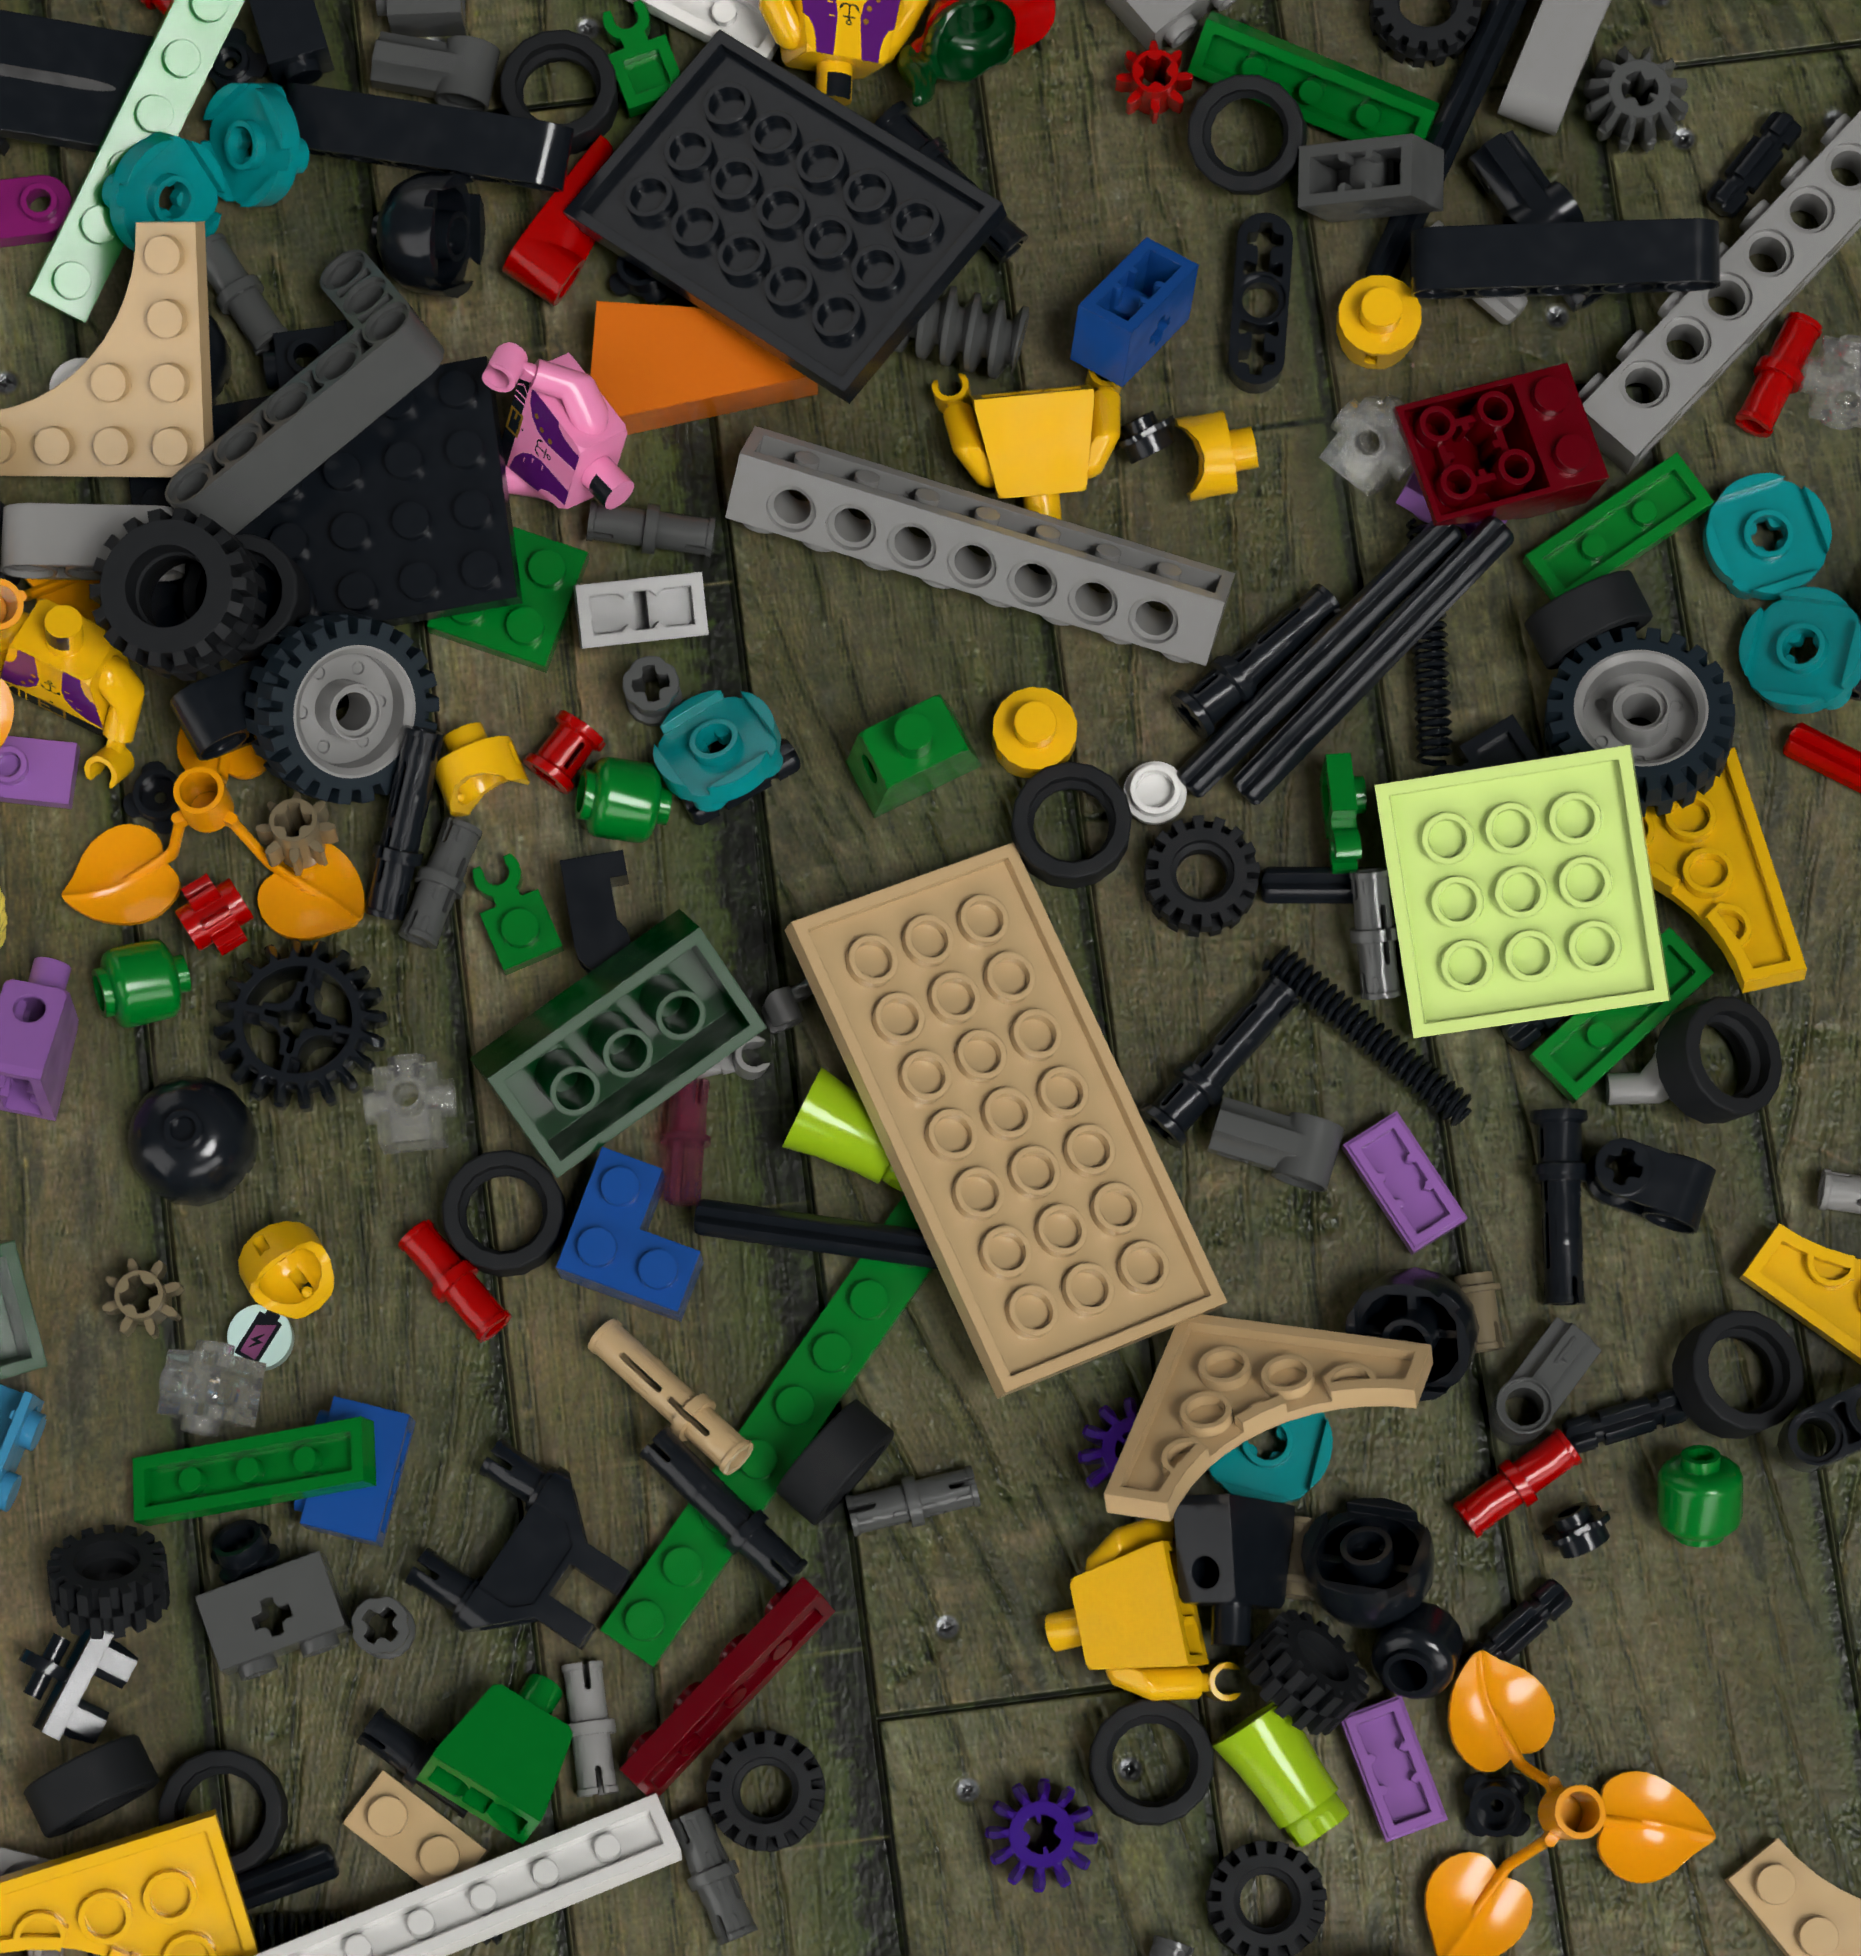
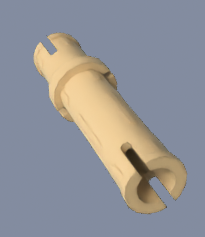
M615 1318L604 1323L594 1333L588 1343V1349L598 1355L636 1393L641 1395L671 1423L670 1428L673 1430L672 1432L681 1441L689 1440L726 1476L734 1473L746 1462L753 1451L754 1445L749 1440L743 1438L715 1412L716 1403L707 1394L697 1395L667 1368L659 1358L655 1357L622 1327V1323ZM632 1361L635 1362V1363H636L646 1374H648L658 1385H660L662 1389H660L649 1377H647L637 1366H635V1365L632 1363Z

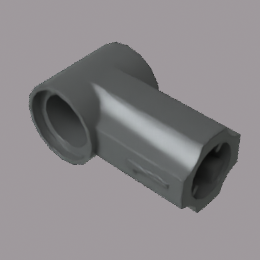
M381 31L373 50L370 81L373 88L434 98L439 105L487 112L500 50L491 42L472 36L456 35L447 38L446 42Z
M1224 1097L1207 1152L1272 1171V1177L1286 1184L1310 1191L1325 1192L1329 1185L1345 1130L1332 1121L1314 1115L1292 1112L1289 1113V1116Z
M1558 1317L1553 1320L1508 1382L1500 1389L1489 1408L1488 1422L1492 1432L1499 1440L1509 1445L1523 1446L1532 1443L1541 1435L1551 1418L1601 1353V1349L1592 1341L1591 1337L1573 1323H1567ZM1514 1397L1528 1400L1536 1410V1423L1528 1426L1514 1423L1506 1413L1505 1401Z

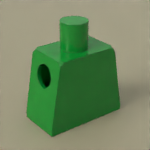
M941 694L932 696L863 730L858 734L846 761L874 818L982 765L954 710ZM871 765L873 766V768H874V770H875L876 776H875V774L873 773V771H872V769H871Z
M530 1674L518 1694L502 1684L494 1683L435 1749L416 1780L523 1845L545 1815L573 1736V1731L569 1725L551 1715L563 1695L561 1688L553 1680L540 1674Z

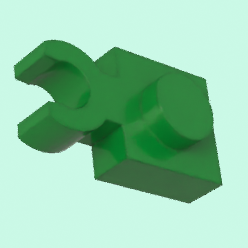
M641 0L633 2L637 23L631 28L623 29L618 27L610 10L603 13V25L607 39L614 46L622 48V50L607 55L615 69L617 86L630 118L650 111L681 75L666 35L648 40L651 30L650 17L646 5Z
M1351 753L1325 754L1319 780L1326 839H1329L1332 874H1345L1358 870L1357 859L1362 857L1361 839L1357 828L1356 816L1366 812V785L1363 776H1354Z
M510 853L503 856L509 876L502 884L493 885L487 882L480 866L473 869V880L478 892L485 899L493 901L496 907L479 914L505 975H509L564 951L539 890L536 889L522 896L520 895L519 890L523 881L522 871L518 861Z

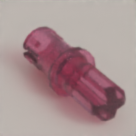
M696 1078L669 1098L667 1132L661 1134L660 1142L667 1146L663 1196L670 1205L689 1207L697 1205L698 1201L701 1200L704 1149L711 1146V1137L706 1135L710 1081L704 1078L699 1079V1084L697 1085Z

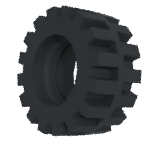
M1370 0V29L1373 36H1379L1378 46L1384 52L1392 49L1394 51L1393 59L1403 64L1407 57L1413 59V67L1424 68L1425 61L1432 60L1433 66L1437 67L1444 65L1448 56H1451L1454 60L1462 54L1464 46L1470 44L1480 18L1482 0H1447L1451 10L1450 17L1444 23L1431 27L1413 24L1405 18L1400 10V0Z

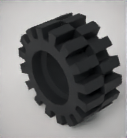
M1204 815L1192 816V821L1183 823V820L1180 819L1172 823L1169 831L1166 833L1162 831L1156 837L1154 846L1149 850L1143 880H1145V897L1147 901H1151L1153 905L1152 912L1158 920L1162 917L1168 921L1167 927L1175 932L1182 928L1189 931L1188 936L1199 938L1200 932H1209L1210 937L1219 935L1223 928L1229 926L1232 929L1240 922L1244 913L1247 914L1253 904L1260 875V865L1255 860L1256 850L1252 842L1246 843L1244 841V832L1236 825L1233 830L1224 826L1225 819L1215 816L1214 822L1204 821ZM1195 854H1207L1216 858L1222 864L1226 873L1224 888L1217 895L1208 899H1196L1187 895L1180 888L1176 876L1177 869L1184 859Z
M114 1524L103 1525L104 1533L95 1534L92 1527L81 1530V1540L76 1539L72 1535L62 1540L63 1548L55 1546L50 1553L51 1560H47L52 1615L56 1616L57 1623L62 1628L70 1625L72 1634L81 1636L87 1629H90L91 1639H103L104 1631H114V1639L126 1637L125 1628L132 1627L136 1633L147 1629L146 1619L156 1623L162 1618V1609L167 1610L170 1604L167 1554H165V1547L162 1542L158 1541L155 1543L154 1535L148 1531H145L138 1537L137 1527L126 1525L122 1533H116Z
M1289 1609L1286 1613L1283 1611L1251 1643V1646L1246 1648L1244 1654L1247 1657L1244 1659L1245 1668L1252 1670L1248 1675L1252 1685H1259L1263 1688L1259 1695L1266 1703L1272 1700L1278 1706L1274 1712L1282 1719L1289 1715L1292 1717V1726L1302 1730L1306 1726L1312 1735L1318 1736L1321 1732L1323 1735H1327L1367 1697L1369 1685L1364 1682L1367 1675L1365 1669L1355 1666L1359 1659L1354 1651L1346 1652L1342 1647L1346 1642L1339 1634L1333 1638L1328 1633L1329 1626L1321 1620L1315 1625L1311 1614L1302 1612L1298 1615L1295 1609Z
M770 1730L744 1734L740 1739L734 1742L731 1741L726 1745L717 1759L715 1758L710 1768L711 1772L706 1786L707 1804L710 1813L720 1830L734 1843L746 1849L775 1852L789 1846L792 1847L801 1842L800 1840L808 1833H811L823 1812L826 1786L821 1767L808 1747H805L798 1739L788 1734L784 1735ZM764 1765L775 1766L784 1771L792 1784V1798L787 1808L780 1814L768 1818L758 1817L750 1813L743 1805L740 1794L741 1784L745 1776L754 1768Z
M1266 1840L1242 1845L1226 1855L1213 1870L1205 1894L1208 1912L1206 1915L1209 1925H1212L1219 1941L1238 1956H1294L1310 1944L1318 1935L1317 1931L1320 1925L1324 1923L1327 1893L1320 1879L1322 1876L1318 1868L1310 1863L1309 1857L1302 1851L1289 1847V1844ZM1255 1876H1274L1280 1879L1289 1889L1291 1895L1290 1912L1286 1919L1275 1927H1258L1249 1922L1241 1910L1240 1895L1242 1889Z

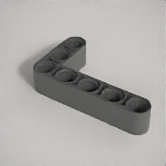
M355 249L340 254L326 266L320 278L321 288L354 328L180 469L171 478L165 491L166 501L173 509H188L197 517L203 514L214 520L232 535H236L427 379L439 367L445 352L442 344L364 251Z

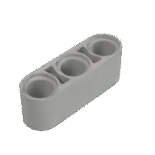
M1611 0L1542 1L1503 96L1498 115L1552 136L1556 135Z
M15 503L7 505L3 508L0 572L11 577L23 579L101 580V576L92 571L96 557L107 560L112 550L107 548L104 543L112 534L121 540L128 533L123 524L133 517L146 524L149 522L147 511L161 508L170 516H173L174 509L169 506L62 503ZM185 564L172 568L158 582L175 581L184 578Z

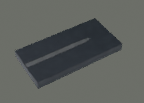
M0 10V137L97 153L154 36Z

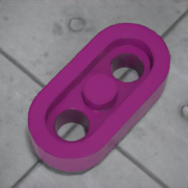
M47 175L0 180V248L53 241L73 201L67 187L58 179ZM39 197L51 199L49 207L44 211L35 212L30 209L32 202Z

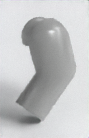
M1658 1042L1654 1045L1655 1052L1653 1057L1641 1072L1606 1074L1605 1096L1607 1105L1659 1104L1669 1099L1658 1073L1656 1060Z

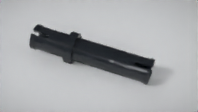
M405 725L400 757L395 771L380 841H376L373 844L371 855L376 857L365 905V913L389 920L397 919L399 921H403L405 918L407 897L415 866H421L424 853L419 850L422 839L421 835L428 812L437 763L445 739L444 733Z
M666 1426L652 1439L654 1442L651 1445L647 1444L640 1452L639 1457L643 1461L646 1460L728 1540L724 1547L733 1555L740 1552L775 1586L774 1589L778 1593L782 1592L795 1579L794 1576L800 1574L808 1565V1562L804 1558L802 1559L766 1524L770 1518L761 1509L753 1512L672 1432L673 1430L669 1426Z

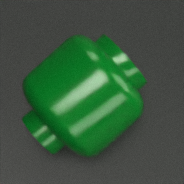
M603 757L596 761L592 770L583 769L581 772L575 800L576 819L584 820L587 831L591 836L632 843H644L652 835L656 824H667L671 811L672 792L667 787H662L659 771L654 764Z
M157 938L122 945L105 951L101 957L100 967L92 969L91 974L95 998L104 1018L113 1017L117 1024L123 1028L142 1026L176 1016L181 1008V993L191 991V978L184 956L182 954L172 956L169 948L163 941Z
M1707 1445L1686 1447L1682 1450L1681 1454L1674 1455L1666 1460L1657 1475V1515L1660 1525L1670 1534L1674 1535L1678 1542L1687 1546L1698 1548L1710 1547L1722 1542L1725 1537L1738 1529L1743 1517V1476L1740 1467L1730 1458L1721 1455L1719 1450Z

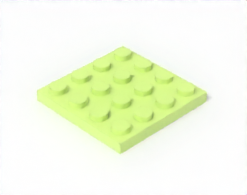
M1631 745L1374 785L1413 1038L1671 1000Z

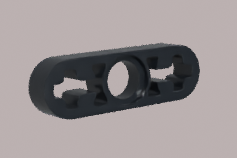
M1258 213L1247 218L1239 229L1235 249L1227 371L1230 380L1237 388L1251 394L1264 393L1272 389L1281 378L1285 362L1293 234L1288 223L1280 216L1272 213ZM1260 232L1270 233L1271 243L1281 245L1271 249L1268 272H1256L1258 248L1254 244L1247 243L1256 242ZM1245 270V271H1248V272H1250V273H1249V274H1244L1243 271ZM1280 273L1281 277H1278L1274 274ZM1258 288L1270 291L1277 299V310L1265 318H1257L1250 315L1242 304V299L1246 293ZM1239 329L1246 331V333H1239ZM1276 332L1277 336L1271 335L1269 333ZM1252 334H1264L1262 358L1266 362L1273 363V365H1264L1261 375L1250 374L1249 364L1239 362V360L1248 359L1250 355Z

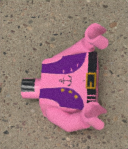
M507 342L498 346L482 374V381L492 390L504 393L511 391L517 384L502 437L508 493L550 501L561 509H569L593 497H596L609 510L623 504L634 489L633 481L618 467L628 433L625 423L601 394L595 380L584 372L569 353L551 361L538 359L533 364L528 362L526 352L516 343Z

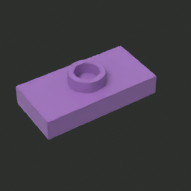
M7 736L5 742L0 747V802L72 809L81 749L78 743Z
M1397 1111L1343 1144L1341 1149L1411 1255L1467 1220V1216Z
M1396 1696L1352 1712L1340 1723L1384 1843L1448 1820L1402 1696Z

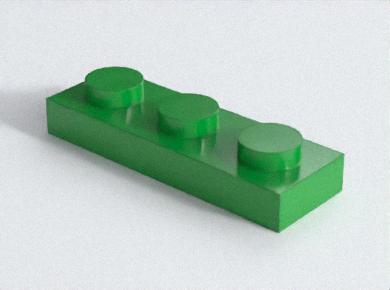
M1676 452L1526 554L1523 564L1552 601L1583 583L1620 571L1710 510L1714 500L1678 452Z
M1671 927L1661 934L1671 1000L1573 1015L1530 1055L1529 1059L1572 1104L1579 1100L1713 975L1714 972Z

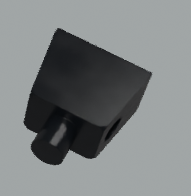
M1233 1494L1185 1495L1174 1514L1179 1597L1182 1603L1212 1607V1646L1250 1647L1251 1609H1281L1285 1603L1295 1505Z

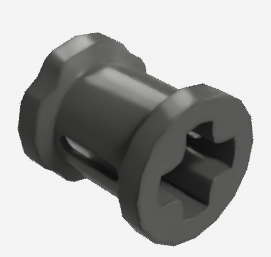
M645 656L635 660L631 668L624 674L623 691L626 696V705L629 713L637 722L646 726H661L666 716L682 703L679 677L672 665L666 663L658 656ZM658 681L660 688L659 700L647 701L645 683Z
M390 1597L366 1599L357 1607L352 1616L354 1641L362 1650L378 1659L390 1660L403 1655L410 1649L415 1639L416 1625L413 1616L405 1606ZM393 1612L396 1613L397 1616L392 1622L393 1627L398 1631L396 1638L390 1642L381 1637L373 1644L370 1640L374 1637L375 1630L369 1625L371 1619L376 1614L386 1619Z

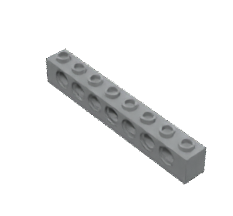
M1861 111L1853 119L1844 113L1834 122L1820 141L1826 148L1812 162L1805 156L1797 161L1780 182L1785 191L1772 205L1765 199H1762L1748 213L1739 226L1745 233L1731 248L1724 242L1720 243L1719 287L1702 291L1673 292L1657 312L1662 321L1648 335L1642 329L1636 331L1616 355V358L1622 363L1607 378L1598 372L1579 392L1599 450L1627 475L1861 228ZM1836 168L1848 169L1856 175L1859 184L1854 186L1843 185L1833 177L1831 170ZM1794 211L1808 212L1815 217L1819 227L1814 229L1802 228L1792 220L1790 213ZM1765 254L1775 261L1778 270L1762 272L1752 265L1749 256ZM1713 297L1729 299L1735 305L1737 314L1732 316L1717 314L1710 307L1708 299ZM1673 340L1685 341L1694 348L1696 357L1689 360L1679 359L1671 354L1667 343ZM1633 383L1646 385L1654 393L1655 401L1646 404L1635 402L1628 396L1625 387Z
M758 426L753 428L739 454L725 518L740 522L749 530L757 533H776L802 541L805 546L815 551L841 553L860 559L867 566L877 570L887 571L893 569L921 578L926 584L935 588L961 590L980 596L987 603L997 607L1013 606L1041 615L1046 621L1055 625H1074L1100 633L1104 638L1113 643L1123 645L1136 644L1161 652L1166 658L1175 662H1194L1204 666L1207 665L1235 576L1233 572ZM788 490H796L803 493L809 501L796 499ZM848 508L862 511L869 519L864 520L855 517ZM908 527H917L923 530L929 538H921L914 535ZM968 545L981 547L989 556H979L973 553L968 548ZM1027 564L1040 565L1049 574H1038L1032 571ZM1087 583H1099L1106 587L1110 593L1097 592ZM1148 602H1160L1166 605L1170 611H1158L1152 608Z

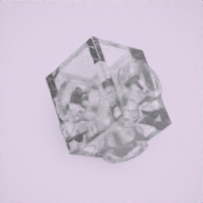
M1824 335L1818 357L1807 356L1802 372L1804 378L1801 381L1800 393L1809 394V418L1817 419L1824 425L1838 430H1849L1854 427L1861 428V336L1843 335L1837 338Z
M1388 394L1385 399L1379 395L1365 397L1361 403L1353 398L1332 422L1330 428L1337 434L1319 458L1366 496L1380 493L1391 478L1399 483L1413 468L1393 412L1396 406L1404 405L1405 403L1391 394ZM1374 433L1379 438V448L1374 444Z
M424 1054L391 1056L387 1058L388 1066L373 1067V1086L363 1087L364 1115L366 1125H377L378 1144L384 1154L449 1148L446 1117L457 1116L454 1079H443L442 1071L437 1061L426 1062ZM418 1097L414 1104L402 1106L408 1098Z
M196 1340L195 1350L168 1349L165 1367L159 1379L160 1396L156 1413L182 1419L180 1431L203 1436L219 1437L221 1426L255 1428L266 1363L234 1356L235 1346L216 1341Z

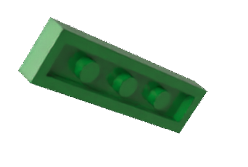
M1214 11L1209 14L1205 21L1187 71L1193 74V76L1212 84L1233 75L1263 76L1279 83L1299 104L1305 122L1349 140L1411 133L1426 140L1440 105L1438 102ZM1251 99L1263 105L1271 107L1269 104L1263 101H1260L1258 99Z
M360 1416L132 1458L134 1522L145 1526H152L376 1486L374 1421Z

